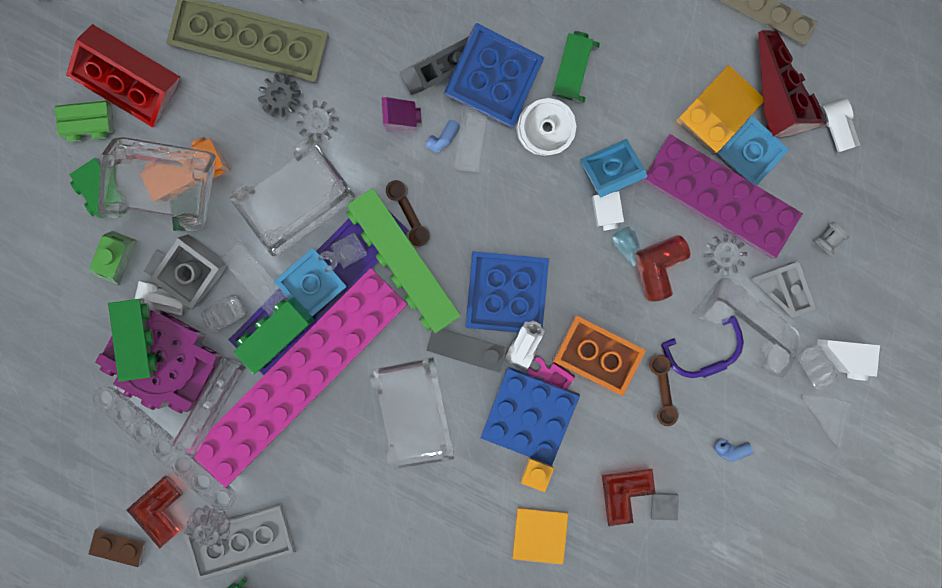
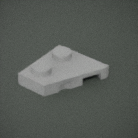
M799 261L752 277L753 281L792 318L817 310Z

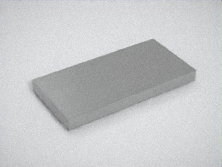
M282 503L183 533L197 582L296 553Z

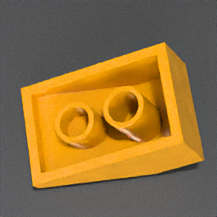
M728 64L676 121L714 155L764 102L763 96Z

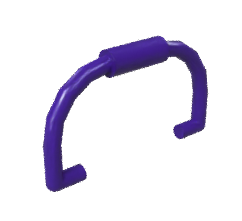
M732 315L721 320L723 326L732 323L738 343L732 357L726 361L721 360L703 367L700 371H685L676 364L669 347L677 344L675 338L663 342L661 345L665 356L671 361L672 369L681 376L688 378H706L728 369L727 367L736 362L741 355L744 345L742 330L736 316Z

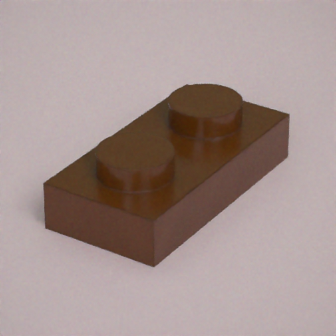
M97 528L94 531L88 554L139 567L146 541Z

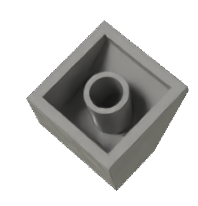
M187 234L176 239L151 277V280L188 308L193 309L216 284L228 264Z

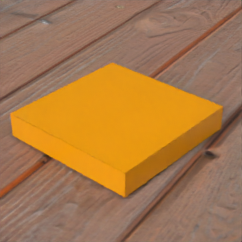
M517 507L512 559L563 564L568 512Z

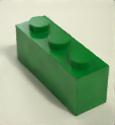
M295 297L288 301L282 299L273 307L275 313L270 318L264 316L254 325L257 330L252 335L246 333L236 342L239 347L233 353L253 375L261 371L315 321Z
M144 299L108 303L118 382L154 377V371L158 370L156 356H152L151 345H154V335L152 329L148 330L147 319L151 317L149 304L145 303Z

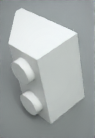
M818 339L817 345L839 372L847 373V378L868 381L869 376L877 377L880 345Z

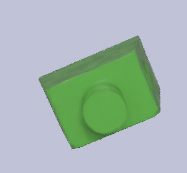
M115 231L104 234L100 239L89 270L94 276L119 285L136 240Z

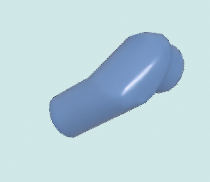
M449 120L439 139L431 135L426 143V147L432 149V152H440L452 142L460 125L454 120Z
M722 439L715 446L716 453L730 462H735L754 454L749 442L736 447L727 440Z

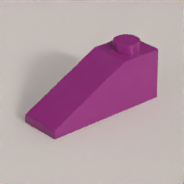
M381 97L383 125L387 132L417 130V123H422L421 108H416L415 101Z

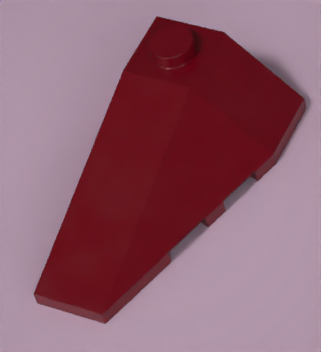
M761 30L758 32L764 113L772 135L789 137L825 125L826 121L814 93L809 95L802 83L806 80L803 74H798L791 64L793 57L778 31Z

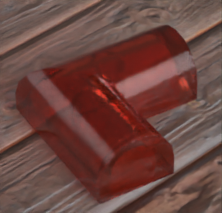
M676 235L634 253L648 301H661L673 295L667 268L690 259L691 255L689 246L682 236Z
M653 469L601 475L608 526L634 523L630 497L656 494Z
M164 476L126 509L159 549L180 532L164 513L170 505L183 495L179 486L168 476Z

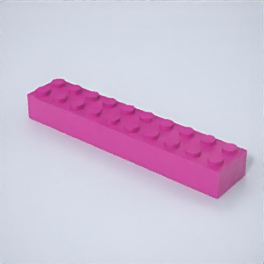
M370 268L193 446L189 453L226 488L371 343L408 303Z

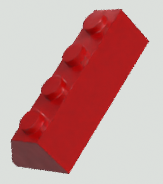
M94 24L89 26L76 39L66 76L152 128L156 125L173 97L180 76Z

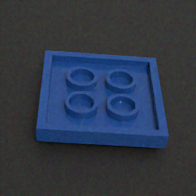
M476 23L473 26L444 94L509 127H514L544 57Z
M473 251L466 328L519 333L525 322L535 321L541 324L543 329L549 258Z
M508 367L485 424L481 439L552 466L580 394Z

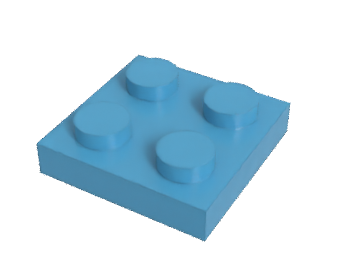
M751 115L716 154L741 177L757 186L790 149Z
M628 139L580 159L600 198L647 178L646 170Z
M314 248L309 250L274 281L289 300L295 297L312 317L347 287Z

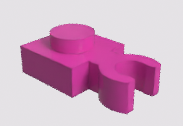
M537 355L534 360L540 363V369L534 370L529 366L527 370L532 376H541L542 380L566 389L575 378V375L555 362L548 367L545 360Z

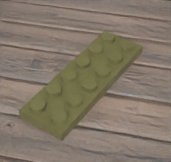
M177 0L166 44L316 83L329 33L205 0Z

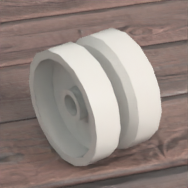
M545 98L537 100L523 109L517 120L516 131L518 140L526 150L535 155L547 156L560 153L569 147L575 138L577 126L575 116L566 104L560 100ZM545 122H548V127L551 128V131L545 132L543 130Z

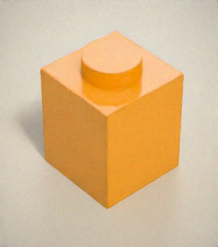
M529 457L520 482L545 492L554 467Z

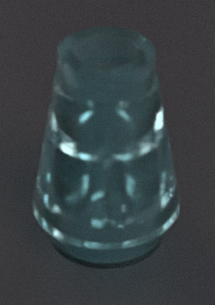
M630 227L623 228L612 236L614 240L613 245L632 266H636L646 259L636 232L632 231Z

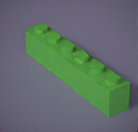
M373 188L347 205L350 209L346 212L347 216L354 225L359 222L364 230L361 236L368 246L374 244L379 251L375 255L383 268L387 265L394 273L390 278L398 289L403 286L408 293L404 298L412 310L419 309L423 315L419 320L427 331L432 329L434 333H437L461 316Z

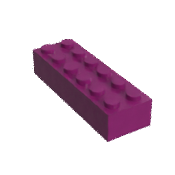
M671 134L666 137L646 170L647 178L641 180L771 259L777 258L803 215L802 212Z

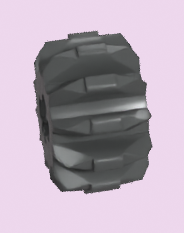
M278 74L274 75V83L266 78L264 81L269 87H259V91L266 95L258 97L259 102H266L262 107L263 111L266 112L271 109L270 115L275 117L279 110L282 118L286 117V109L291 114H294L295 110L291 105H301L298 99H294V97L302 95L300 90H294L298 83L296 81L289 83L288 75L283 77L282 82H280ZM281 90H284L283 94L286 98L275 102L277 99L274 97V94H279Z

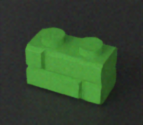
M107 100L55 106L57 134L61 138H66V142L82 141L81 136L91 135V139H105L107 134L114 133L111 103Z

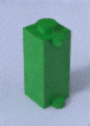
M580 31L568 34L552 96L585 103L586 97L580 96L579 93L592 47L599 48L600 46L599 42L588 38L589 34Z

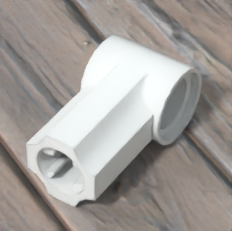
M843 98L822 105L821 110L826 126L830 127L837 152L859 146L860 143L852 121L854 118L853 110L849 100Z
M143 281L138 282L135 299H144L152 311L161 310L175 315H183L186 305L156 284Z
M535 321L525 322L516 340L513 339L504 360L527 371L545 332L541 324Z

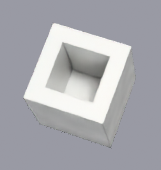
M619 191L601 198L599 195L592 196L597 227L603 226L604 231L618 229V223L624 222Z

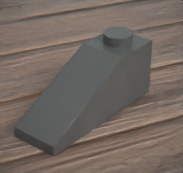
M469 36L400 71L411 95L423 91L452 75Z
M441 329L437 333H434L432 330L426 351L500 373L507 347Z

